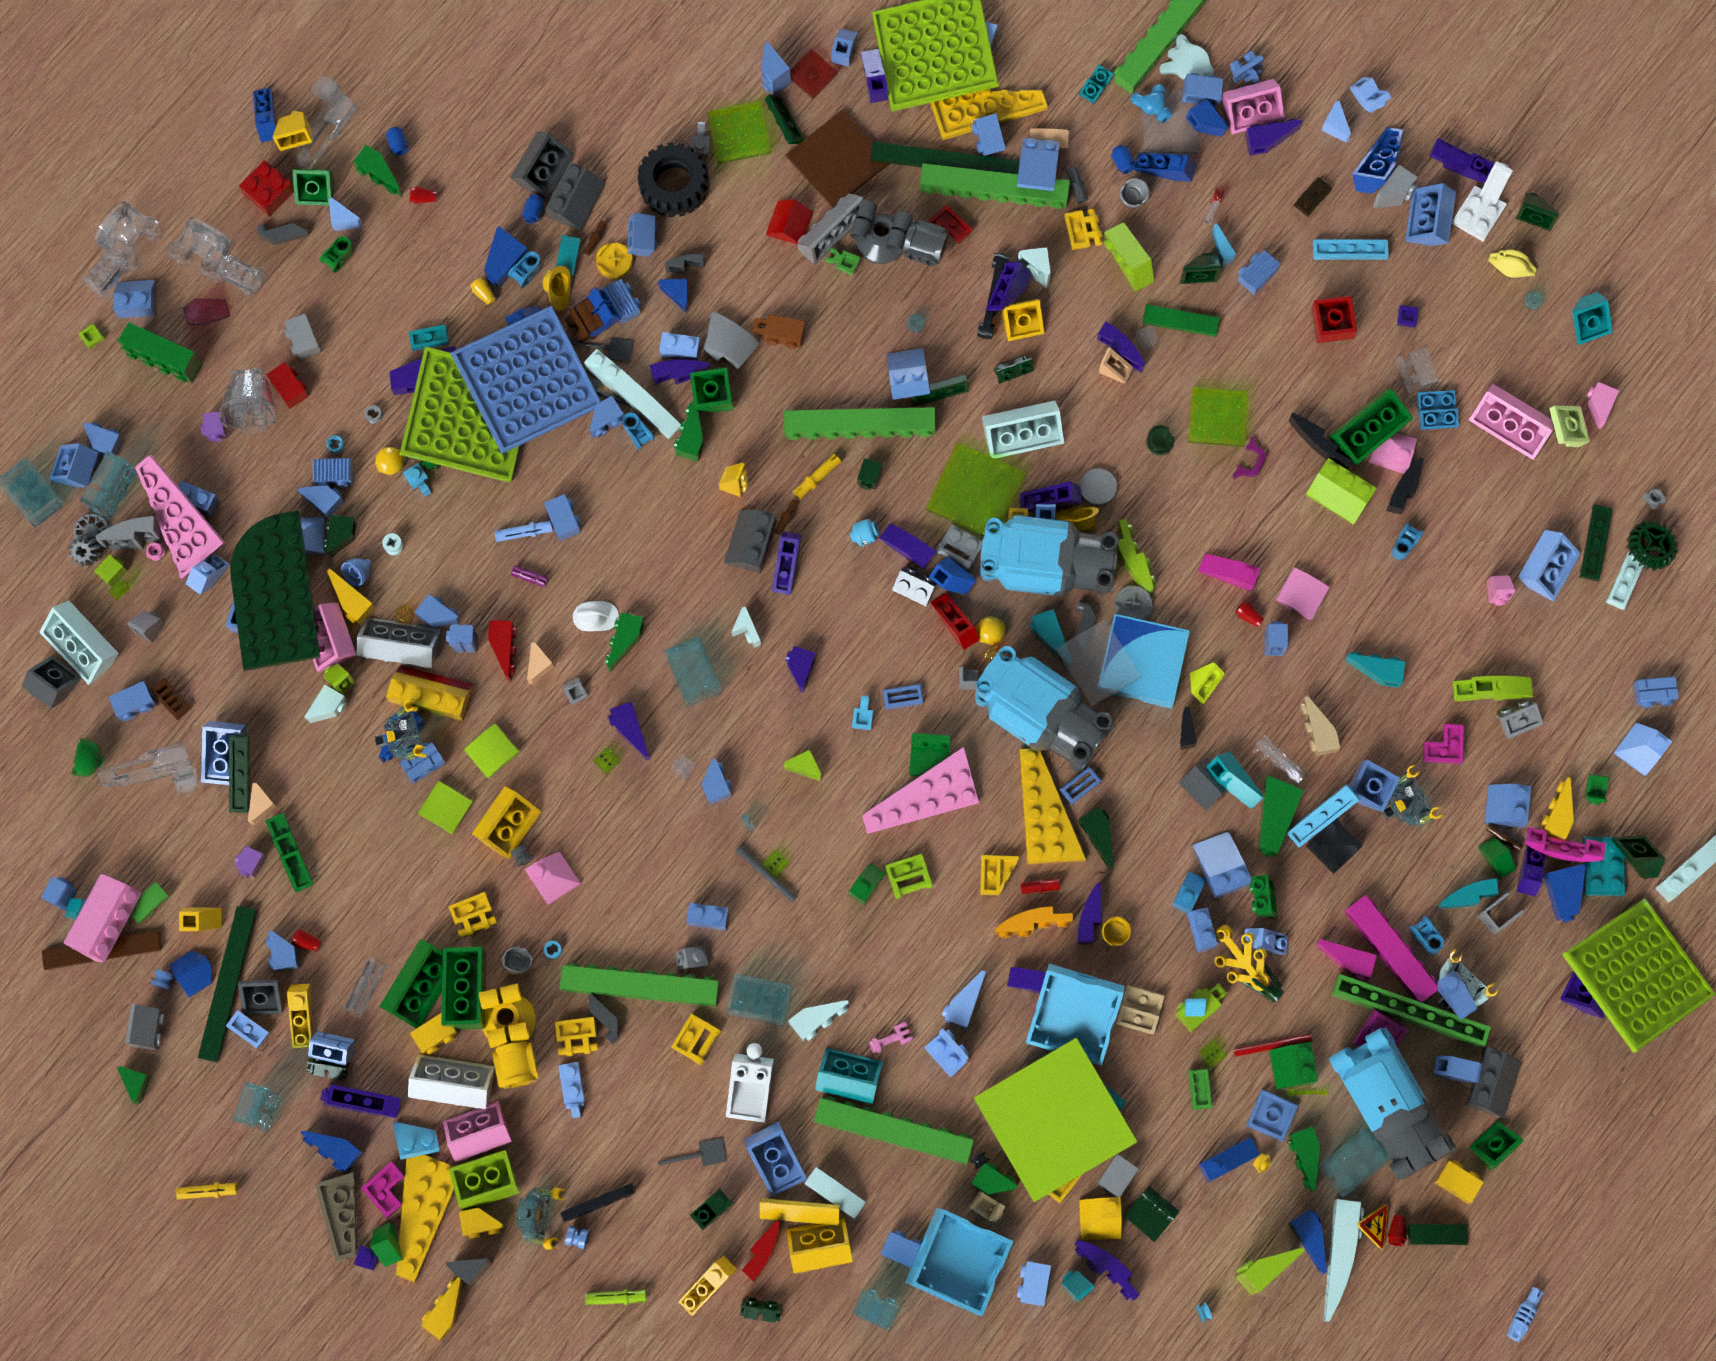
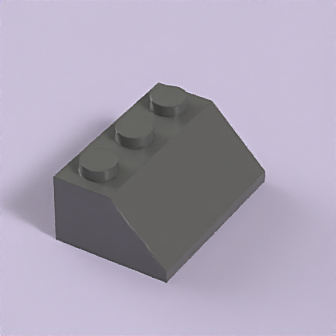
M536 132L510 178L522 188L544 199H548L574 153L551 133Z
M569 162L546 207L548 217L582 231L605 183L588 169Z
M758 509L740 510L724 564L761 573L777 521L776 514Z
M1486 1047L1483 1049L1479 1063H1482L1479 1083H1472L1466 1106L1504 1119L1522 1062L1504 1052Z

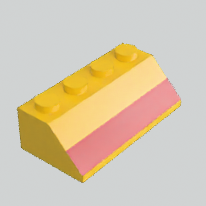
M400 665L391 679L386 698L391 703L403 706L406 700H415L412 703V707H418V710L463 721L473 684Z

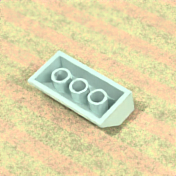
M1055 401L982 416L984 434L991 459L1064 444L1060 410Z
M70 601L52 607L40 630V634L88 685L92 684L108 670L119 654Z

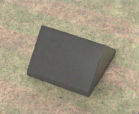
M1208 757L1194 766L1179 782L1205 811L1228 791L1217 783L1206 768L1211 762Z
M279 980L238 981L244 1015L283 1013V983Z
M487 1258L446 1262V1266L470 1286H474L492 1265V1260Z

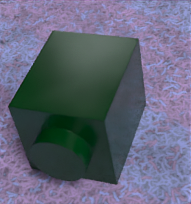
M864 458L857 478V484L865 490H876L882 471V463Z

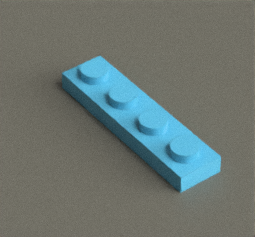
M1313 240L1312 242L1313 260H1388L1389 257L1388 240Z
M1348 784L1344 785L1287 831V835L1300 848L1358 802L1360 798Z

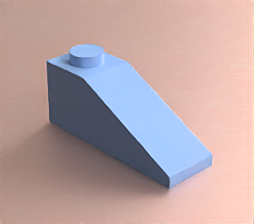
M982 970L951 1001L949 1006L945 1005L942 1014L945 1017V1023L967 1030L986 971Z

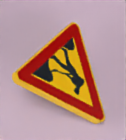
M1385 1204L1357 1223V1226L1380 1249L1384 1248L1388 1211V1206Z

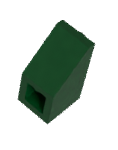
M331 515V520L327 522L326 527L328 538L324 540V550H326L328 556L333 557L354 541L357 525L354 517Z
M719 1189L693 1211L690 1216L704 1230L725 1214L734 1204Z

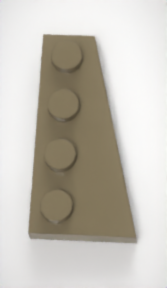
M355 1172L315 1184L337 1262L357 1255Z

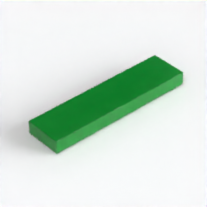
M1146 304L1142 324L1216 337L1219 317Z

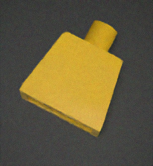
M292 111L290 115L281 117L278 120L273 133V139L280 151L313 142L311 126L303 112Z

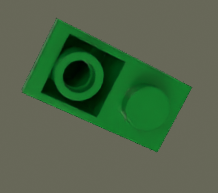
M984 1163L971 1183L972 1186L986 1195L1014 1191L1018 1186L1015 1184L1016 1180L1008 1174L1003 1176L998 1172L1000 1169L992 1163H989V1165Z

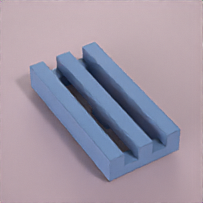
M921 684L883 690L886 710L924 704ZM918 690V693L893 697L887 696L888 694ZM919 697V699L889 704V702Z
M1089 766L1059 791L1072 806L1099 785L1102 780ZM1086 774H1091V776H1089L1086 780L1080 783L1069 793L1066 792L1067 789H1069L1077 781L1083 778ZM1091 780H1096L1090 786L1084 789L1081 793H1079L1076 797H1074L1073 799L1071 798L1073 794H1075L1078 790L1084 787Z

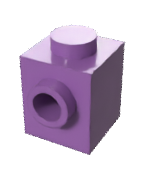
M221 411L202 414L203 424H201V432L208 441L220 442L222 439L227 438L225 417Z
M245 846L242 853L239 852L235 858V867L239 869L238 873L248 878L251 875L255 878L266 856Z

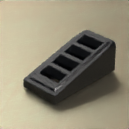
M1189 706L1184 708L1182 714L1180 750L1194 748L1197 743Z

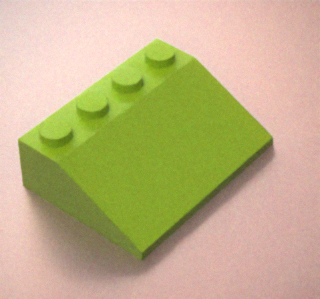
M1299 1248L1258 1259L1254 1262L1250 1260L1236 1270L1238 1274L1235 1278L1250 1295L1261 1292L1305 1250Z

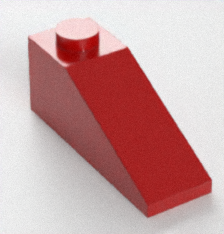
M947 593L930 602L963 650L980 641L974 625Z

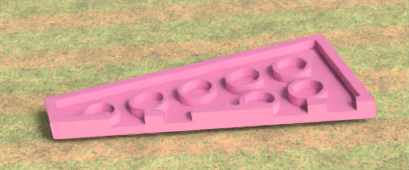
M149 455L135 468L143 488L148 494L150 505L157 516V522L166 544L170 548L172 559L177 565L179 576L183 579L190 573L193 566L207 559L225 542L155 458Z
M964 747L864 813L862 818L867 834L979 803Z

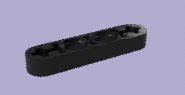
M632 1183L562 1211L560 1213L563 1222L571 1221L632 1196L636 1191Z

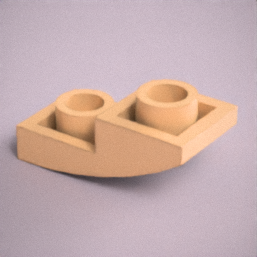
M1030 129V138L1044 141L1053 140L1060 142L1059 150L1069 149V130Z

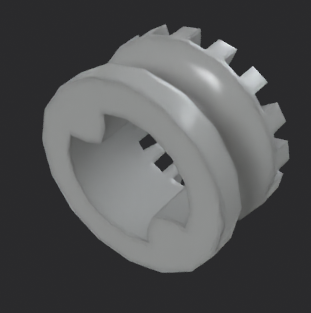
M371 405L366 408L365 417L369 423L377 424L382 420V412L378 406ZM375 411V413H378V416L372 418L369 416V413Z

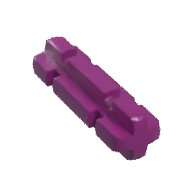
M514 566L511 571L512 576L516 578L520 577L527 582L537 583L541 587L547 585L548 578L546 576H539L537 573L526 569L522 570L518 566Z

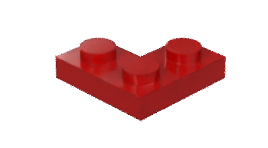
M947 204L928 221V223L947 229L948 234L959 244L973 231Z

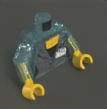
M406 700L404 706L388 719V722L384 724L385 734L375 736L377 748L388 745L391 754L407 761L427 756V754L422 753L426 746L421 744L415 715L411 713V711L418 710V707H412V703L415 700Z
M1416 765L1410 766L1407 772L1400 776V780L1389 800L1390 806L1386 807L1382 812L1387 820L1396 816L1400 823L1405 822L1408 825L1421 826L1434 819H1442L1444 815H1436V811L1441 808H1431L1416 779H1412V777H1416L1421 773V771H1418L1416 774L1412 772V768Z
M557 1187L552 1190L534 1188L525 1198H520L516 1228L521 1231L526 1242L539 1246L543 1245L546 1250L557 1249L552 1246V1241H558L556 1237L544 1239L550 1205L549 1198L564 1200L565 1198L559 1197L560 1191H565V1189Z

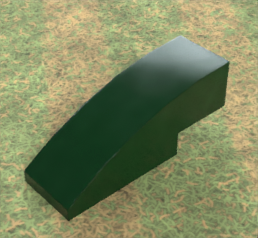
M1407 1225L1408 1245H1468L1467 1225Z

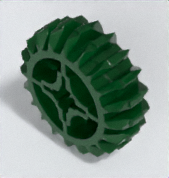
M1653 520L1648 522L1642 521L1629 532V537L1626 540L1629 544L1626 548L1631 551L1628 555H1633V561H1638L1639 566L1645 565V570L1650 567L1652 571L1661 570L1665 566H1669L1676 558L1679 550L1676 547L1679 542L1674 540L1677 535H1671L1672 529L1667 530L1666 524L1661 526L1660 521L1655 523Z

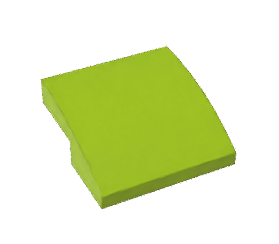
M493 724L464 749L487 778H492L504 765H508L520 753L497 724Z
M437 781L417 814L448 833L453 834L473 801L442 782Z

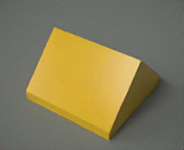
M1039 299L1011 304L1002 310L1001 316L1008 341L1044 334Z

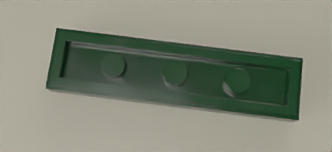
M1599 505L1592 506L1579 578L1599 581L1613 508Z
M230 735L229 812L249 813L250 736Z

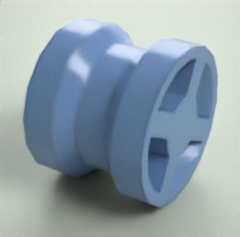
M155 969V978L151 980L150 984L169 990V983L174 978V975Z

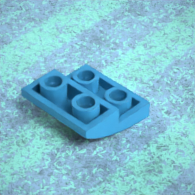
M1455 390L1416 393L1420 430L1459 427Z

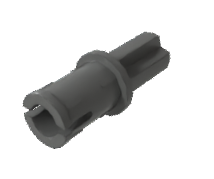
M1072 166L1067 169L1071 183L1070 189H1073L1077 204L1084 203L1088 200L1083 186L1084 181H1081L1077 167Z

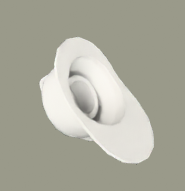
M605 601L581 603L573 613L574 624L582 631L610 630L614 627L616 617L619 618L616 607Z

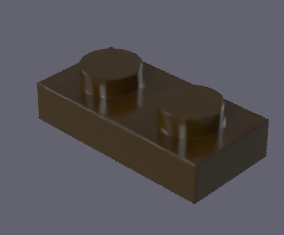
M1318 177L1294 203V206L1309 217L1330 194L1333 188Z

